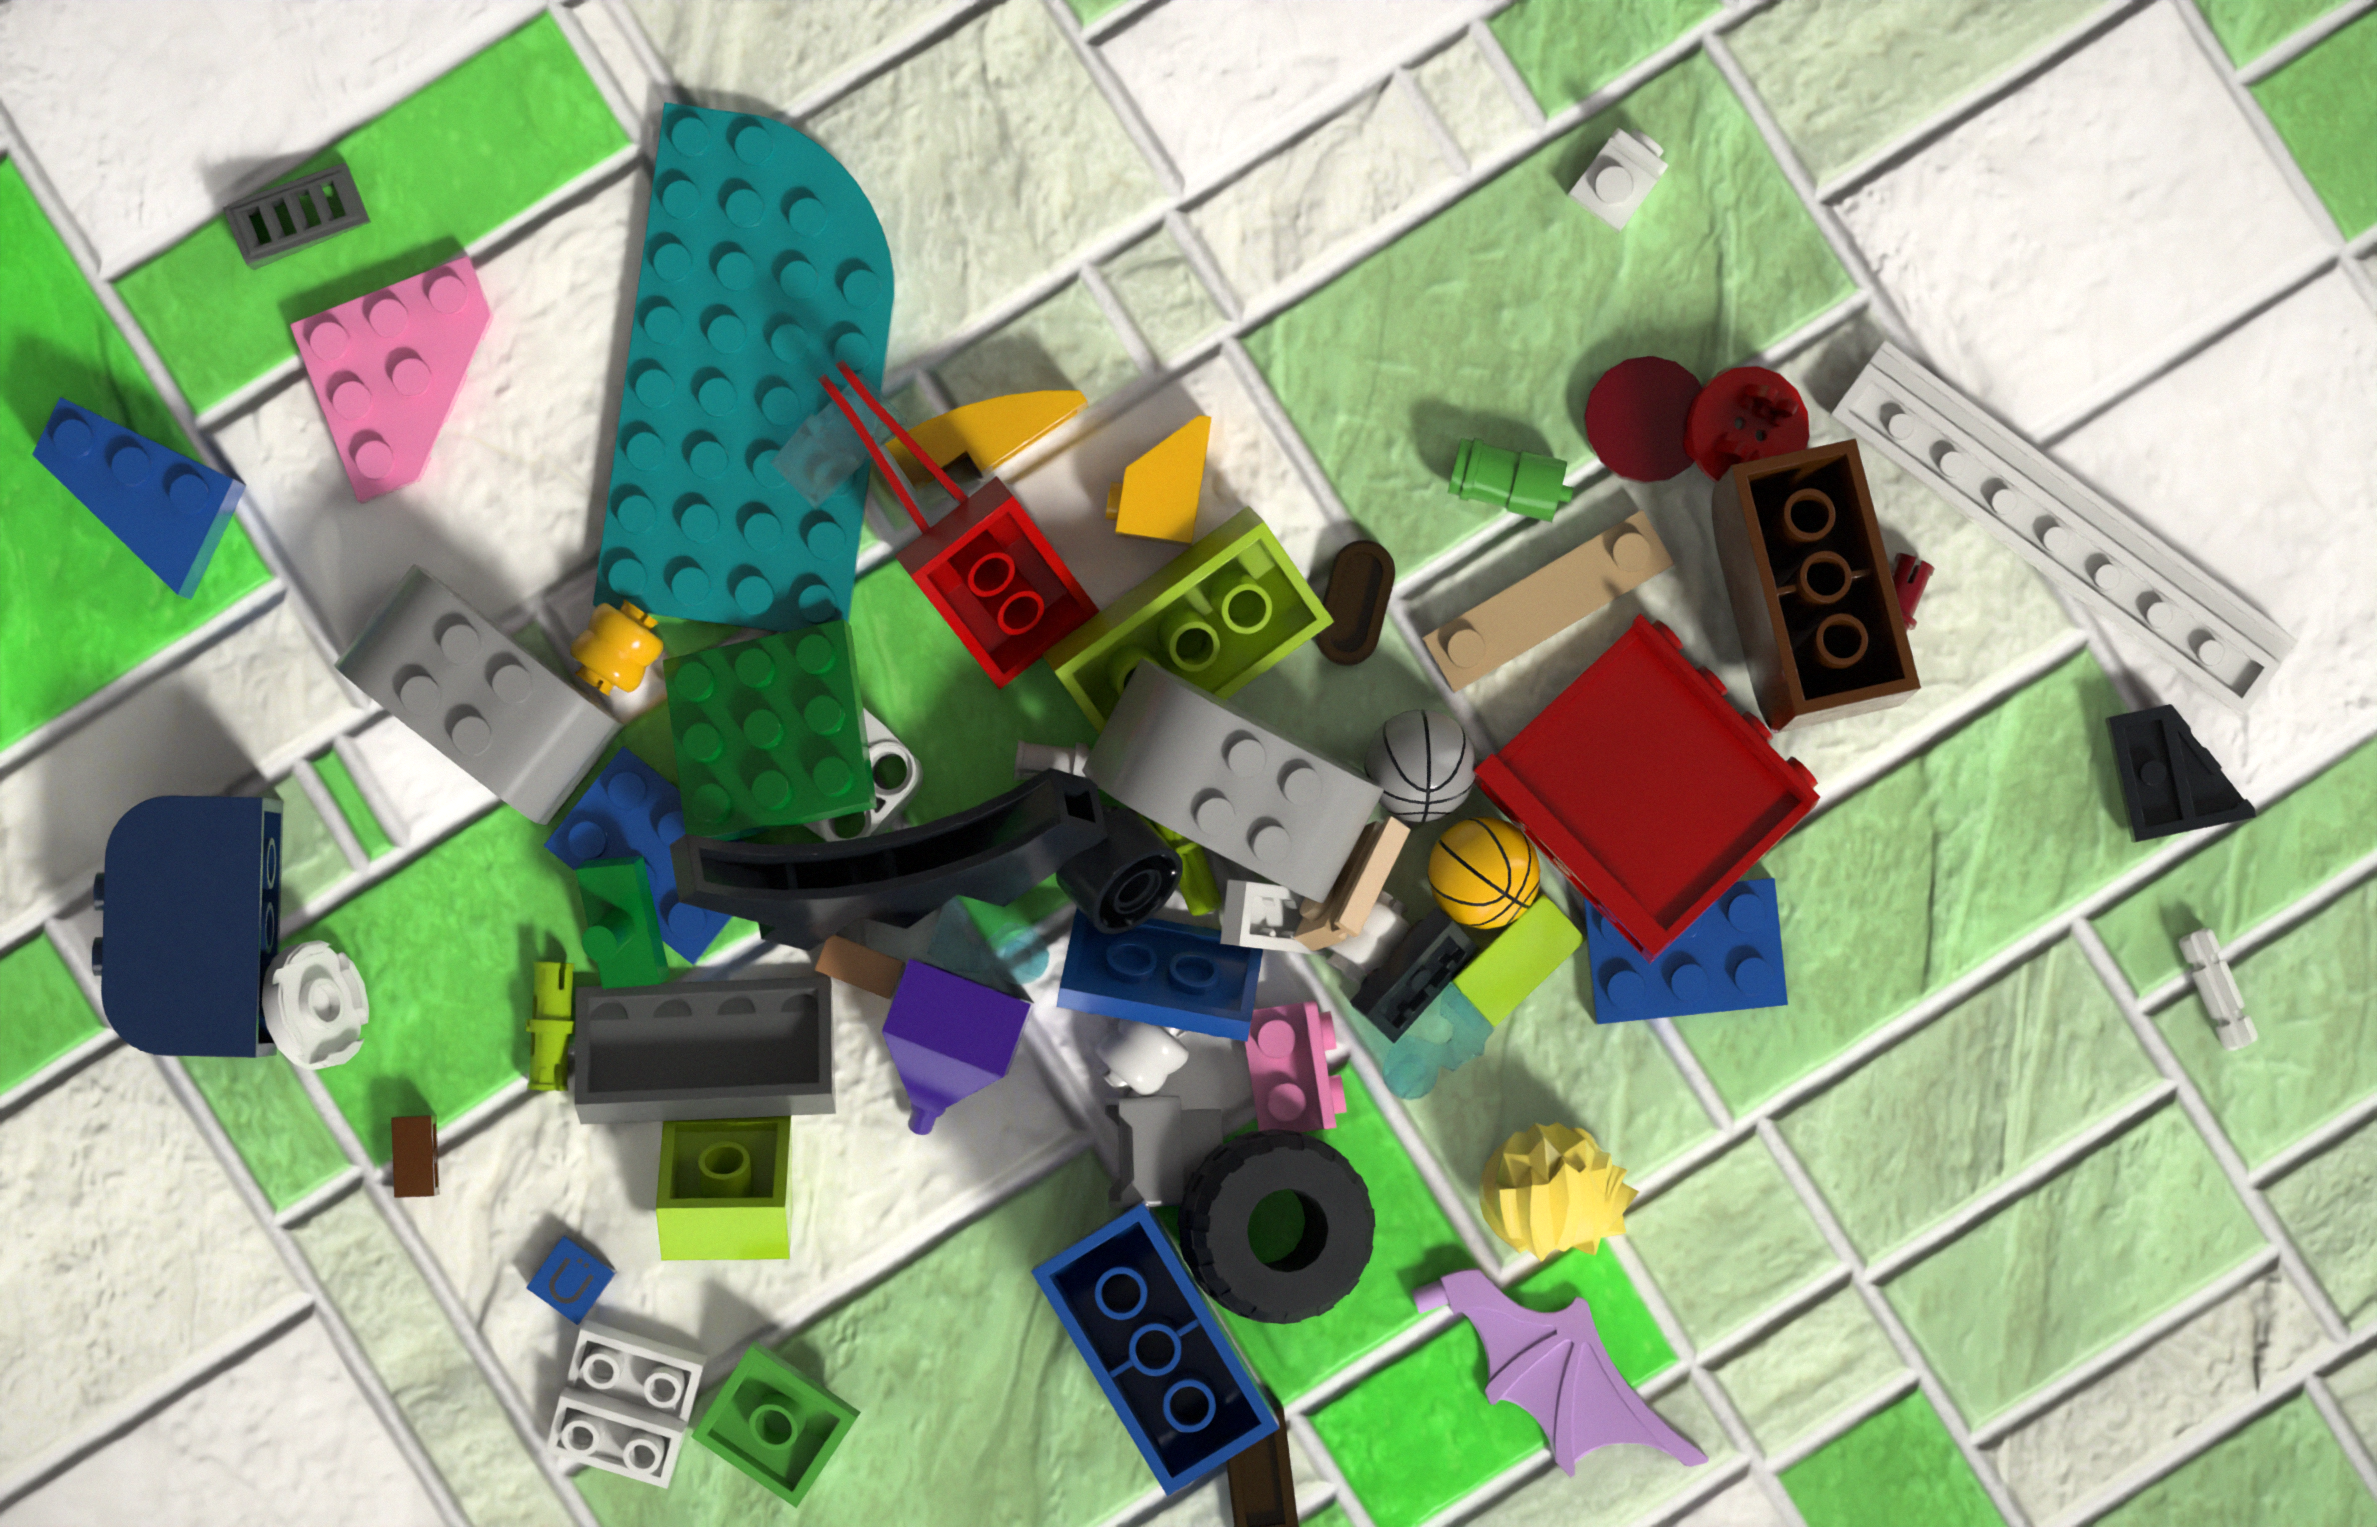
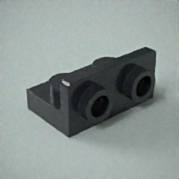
M1435 907L1425 919L1416 922L1407 931L1403 943L1380 968L1374 969L1365 977L1359 992L1349 1002L1354 1009L1395 1044L1480 948L1446 914Z

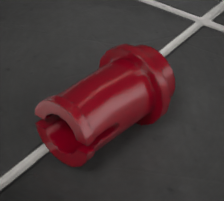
M1897 553L1891 575L1907 632L1916 628L1917 621L1913 616L1935 568L1923 560L1920 562V565H1914L1917 557Z

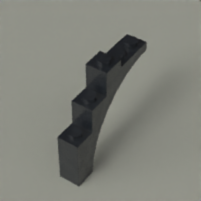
M1049 767L1016 788L968 810L923 825L880 835L825 843L770 845L727 842L684 834L669 845L680 903L758 922L762 940L811 951L858 917L908 929L956 895L1005 907L1057 872L1070 858L1086 849L1094 847L1106 839L1108 835L1097 785L1090 779Z

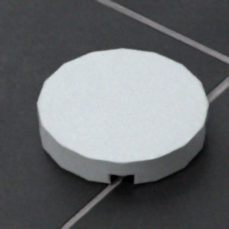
M321 940L286 947L272 959L263 982L262 1006L269 1033L277 1048L293 1064L309 1070L341 1065L349 1061L361 1048L364 1038L358 1040L361 1033V1025L368 1024L369 1003L365 984L355 964L345 953L336 954L331 948H328L332 944Z

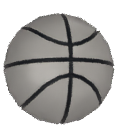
M1415 709L1404 711L1390 718L1375 732L1365 755L1364 769L1366 776L1385 788L1378 801L1379 804L1388 812L1408 821L1429 822L1439 820L1451 814L1467 799L1476 779L1473 771L1477 768V759L1471 738L1455 720L1436 711Z

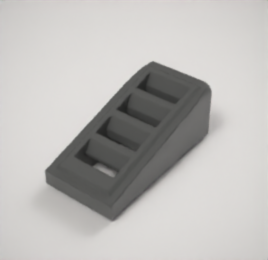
M346 162L256 193L223 207L246 265L253 270L371 223ZM332 184L335 186L346 213L345 216L337 219L334 218L322 189ZM308 194L311 196L322 223L314 227H310L299 200L300 197ZM283 204L286 205L297 232L288 236L285 235L275 211L276 207ZM259 214L262 215L272 240L261 245L250 219Z

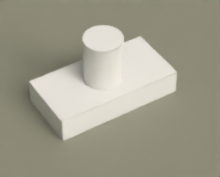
M1238 880L1227 881L1226 898L1222 901L1219 910V919L1222 925L1220 944L1325 956L1326 948L1311 951L1293 938L1303 919V916L1300 914V907L1305 896L1279 885Z

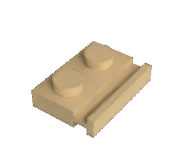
M1392 816L1386 817L1383 825L1377 821L1365 825L1325 902L1320 903L1307 897L1304 898L1300 907V914L1303 916V919L1293 938L1311 951H1316L1344 941L1347 934L1352 937L1359 936L1411 829Z

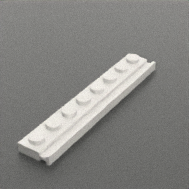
M1887 340L1882 342L1876 353L1828 416L2239 717H2243L2248 713L2278 672L2288 654L2299 643L2289 633Z

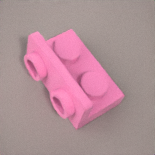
M1316 1000L1253 1010L1248 1041H1245L1259 1131L1280 1129L1300 1133L1337 1128L1335 1114L1346 1113L1347 1109L1341 1074L1329 1076L1325 1051L1337 1049L1331 1011L1319 1013Z

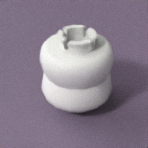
M1381 890L1359 936L1352 937L1347 934L1344 941L1325 947L1333 953L1330 959L1326 960V963L1336 971L1341 970L1342 975L1360 984L1364 974L1368 975L1374 969L1380 968L1403 943L1407 931L1412 927L1402 918L1403 914L1409 909L1400 901H1393V896Z
M1120 1019L1117 1028L1102 1036L1096 1044V1052L1105 1063L1097 1071L1116 1091L1126 1098L1132 1090H1135L1143 1097H1152L1162 1088L1168 1074L1179 1069L1188 1060L1189 1051L1180 1041V1038L1184 1034L1186 1035L1188 1031Z

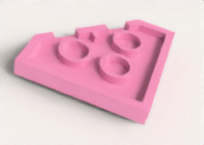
M469 256L462 257L290 324L355 496L361 504L422 480L431 460V452L444 423L448 421L468 377L466 374L481 340L484 341L494 316L472 259Z

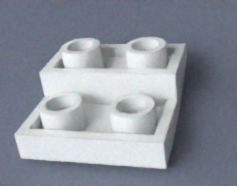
M585 1319L579 1332L567 1381L559 1397L545 1452L668 1489L708 1356Z

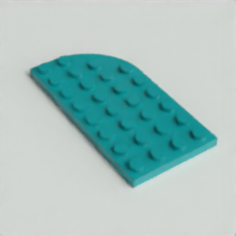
M664 102L593 606L595 607L601 603H608L619 610L625 599L644 613L650 615L780 633L841 619L848 623L850 622L873 457L848 418L817 379L823 374L828 376L854 409L875 442L878 418L865 405L835 365L843 359L868 392L879 404L881 403L895 304V273L891 252L883 228L870 201L855 179L822 146L801 132L779 121L759 115Z

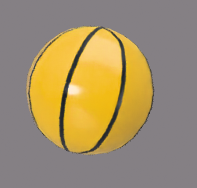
M1480 816L1460 821L1449 827L1440 836V840H1437L1431 851L1427 875L1433 898L1449 918L1462 925L1480 929H1491L1508 925L1518 919L1528 909V906L1532 904L1537 895L1541 870L1536 849L1520 828L1508 821Z

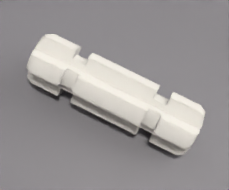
M2201 928L2184 935L2179 939V946L2187 964L2193 963L2195 967L2191 974L2210 1018L2217 1019L2220 1025L2215 1029L2223 1047L2227 1051H2235L2252 1044L2257 1040L2258 1033L2250 1015H2244L2241 1010L2245 1007V1003L2226 959L2220 960L2217 952L2221 951L2214 932L2210 928Z

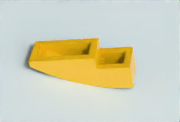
M1041 390L1011 394L958 407L922 422L906 432L945 473L970 457L984 478L1089 406L1087 399L1080 390ZM897 438L885 443L887 449L916 492L935 480Z

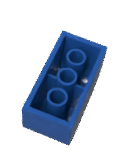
M1145 1199L1033 1266L1031 1273L1167 1497L1280 1428L1278 1418L1259 1384Z

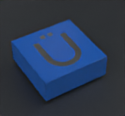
M564 1235L526 1288L573 1323L579 1325L617 1274V1271L570 1237Z

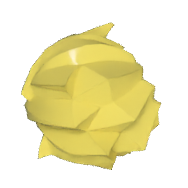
M1557 1121L1549 1126L1534 1123L1525 1133L1516 1131L1511 1138L1504 1141L1494 1151L1490 1159L1485 1163V1169L1482 1172L1479 1185L1481 1212L1494 1233L1519 1254L1528 1250L1541 1262L1555 1248L1565 1252L1570 1247H1573L1584 1253L1596 1256L1602 1237L1618 1236L1626 1233L1623 1213L1639 1193L1636 1189L1622 1182L1627 1169L1612 1165L1611 1154L1603 1152L1591 1134L1582 1128H1570L1571 1130H1569Z

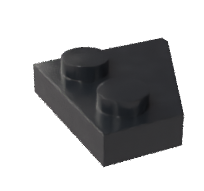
M2172 704L2105 718L2132 843L2256 817L2253 805L2247 798L2244 799L2221 771L2222 766L2206 747L2201 746L2191 733L2190 726Z

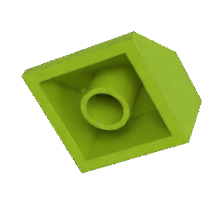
M792 1116L663 1121L656 1198L661 1261L790 1259L793 1214Z

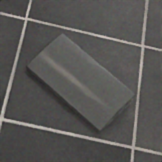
M831 976L661 983L658 985L602 989V986L576 987L575 1108L580 1124L836 1114Z

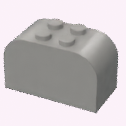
M414 563L334 664V667L375 702L497 797L537 824L547 826L550 824L626 727L623 722L432 573Z
M1144 658L1140 659L1082 769V772L1101 790L1131 809L1302 896L1320 903L1325 902L1385 790L1382 785L1367 777L1360 769Z

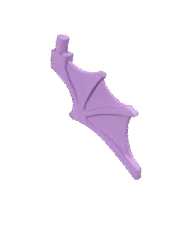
M1479 1267L1456 1269L1440 1275L1439 1280L1411 1290L1419 1314L1449 1303L1453 1314L1463 1312L1470 1319L1479 1333L1486 1352L1488 1381L1484 1391L1488 1403L1496 1405L1499 1400H1505L1527 1411L1545 1432L1554 1452V1461L1570 1478L1575 1475V1463L1593 1450L1612 1444H1641L1653 1447L1675 1457L1684 1466L1689 1467L1709 1461L1707 1455L1673 1430L1627 1384L1605 1349L1593 1321L1588 1301L1583 1297L1576 1296L1567 1307L1555 1312H1540L1513 1301Z

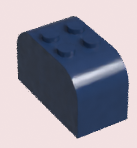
M159 796L145 800L132 807L120 818L113 828L106 846L104 872H97L94 880V907L96 911H103V937H95L93 941L92 971L94 976H101L102 1004L109 1023L115 1032L132 1047L149 1054L162 1056L257 1058L277 1055V1046L266 1026L262 1006V993L266 972L272 959L280 951L284 801L263 797Z

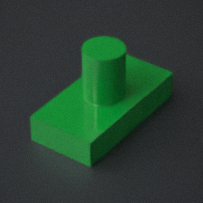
M643 855L584 861L575 869L588 923V929L582 935V947L585 953L597 963L602 989L658 985L663 983L670 976Z

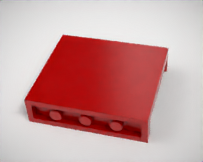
M1640 613L1633 620L1631 628L1501 751L1496 755L1490 754L1473 772L1476 777L1474 784L1515 826L1520 828L1528 840L1651 964L1814 809L1820 796L1813 789L1818 785L1813 774L1795 757L1791 756L1785 761L1768 744L1773 739V736L1767 727L1749 711H1745L1740 715L1723 698L1728 693V690L1721 680L1704 665H1701L1696 670L1679 653L1683 648V644L1674 632L1660 620H1656L1651 625Z

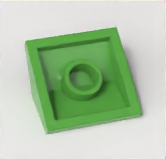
M754 1340L691 1437L797 1508L861 1412Z

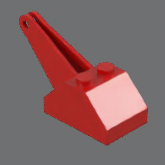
M842 359L835 366L865 405L959 504L958 507L930 528L854 409L826 374L817 379L848 418L922 532L921 536L895 555L896 559L1000 690L1040 659L1042 653L1083 625L1100 610L1012 493L997 476L968 498L875 400Z

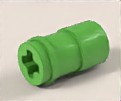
M1461 438L1447 493L1459 496V500L1468 502L1469 499L1504 507L1507 512L1550 523L1553 521L1558 501L1570 503L1574 487L1563 485L1567 461L1521 450L1520 453L1484 444V440L1474 438V440Z

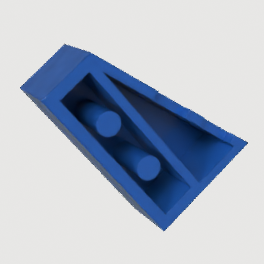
M62 397L59 398L32 454L178 596L192 600L246 488V485Z

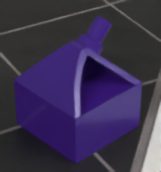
M909 958L883 1026L882 1034L909 1096V1106L912 1111L908 1120V1127L913 1133L918 1135L929 1134L933 1129L936 1118L943 1115L947 1107L1008 1075L1035 1003L922 960Z

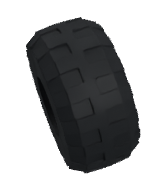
M1270 1129L1250 1131L1235 1136V1139L1216 1147L1205 1157L1206 1159L1196 1172L1192 1173L1184 1188L1186 1191L1181 1207H1179L1177 1225L1179 1226V1246L1183 1260L1190 1268L1194 1276L1192 1278L1207 1295L1223 1308L1238 1316L1262 1323L1290 1324L1322 1315L1334 1308V1305L1344 1296L1351 1293L1360 1281L1359 1278L1364 1268L1369 1264L1374 1247L1373 1235L1376 1224L1375 1212L1368 1195L1369 1190L1362 1176L1354 1170L1345 1156L1332 1146L1313 1136L1291 1130ZM1290 1189L1295 1193L1303 1206L1305 1225L1302 1238L1294 1251L1281 1260L1261 1263L1249 1245L1247 1229L1250 1215L1258 1202L1270 1193Z

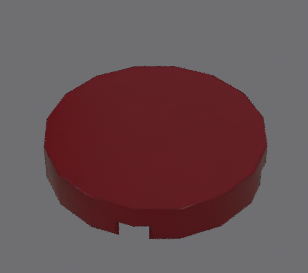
M1655 356L1631 358L1621 362L1606 371L1589 394L1583 417L1586 440L1594 455L1597 456L1599 462L1618 478L1640 484L1664 482L1674 478L1690 468L1695 460L1687 455L1683 438L1687 431V420L1693 400L1702 389V386L1696 376L1675 361Z

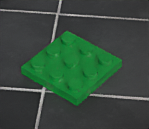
M844 619L662 660L686 834L730 841L877 808L852 628Z

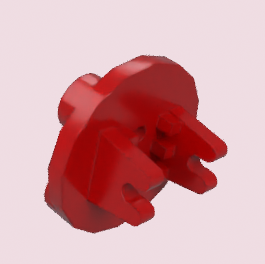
M1760 366L1725 368L1709 379L1695 396L1687 420V431L1683 438L1684 448L1687 455L1696 461L1698 468L1717 484L1731 465L1806 449L1810 438L1808 411L1798 390L1780 373ZM1736 418L1741 420V427L1739 429L1735 427L1734 422ZM1758 430L1762 433V439L1760 441H1757L1755 438V434Z

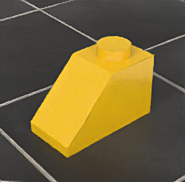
M1198 415L1126 467L1123 483L1111 481L1105 519L1117 521L1116 536L1189 548L1192 546L1212 417Z

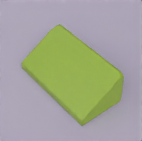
M1542 893L1518 919L1507 926L1461 970L1451 983L1495 1028L1587 939L1545 893Z

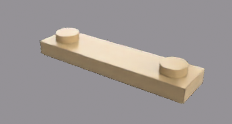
M1642 509L1424 636L1422 641L1452 692L1456 693L1672 567L1674 562Z

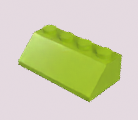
M1248 505L1041 655L1095 730L1101 735L1141 658L1226 700L1334 621L1265 521Z

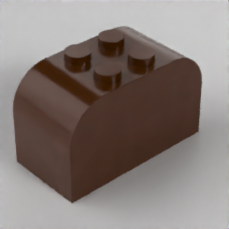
M1856 438L1731 465L1715 485L1712 493L1714 537L1753 692L1762 717L1773 733H1781L1898 707L1904 704L1921 689Z

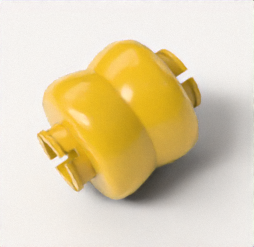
M625 599L619 610L608 603L599 604L590 617L588 628L581 632L570 646L571 656L582 663V666L575 674L607 696H610L614 686L627 693L635 691L643 680L646 667L659 657L664 647L662 639L651 632L655 624L659 622Z

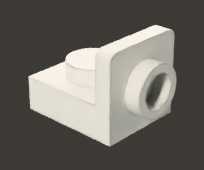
M1617 128L1567 197L1619 234L1666 171L1668 164L1659 158L1664 150L1649 136L1637 129H1633L1628 135L1620 128Z

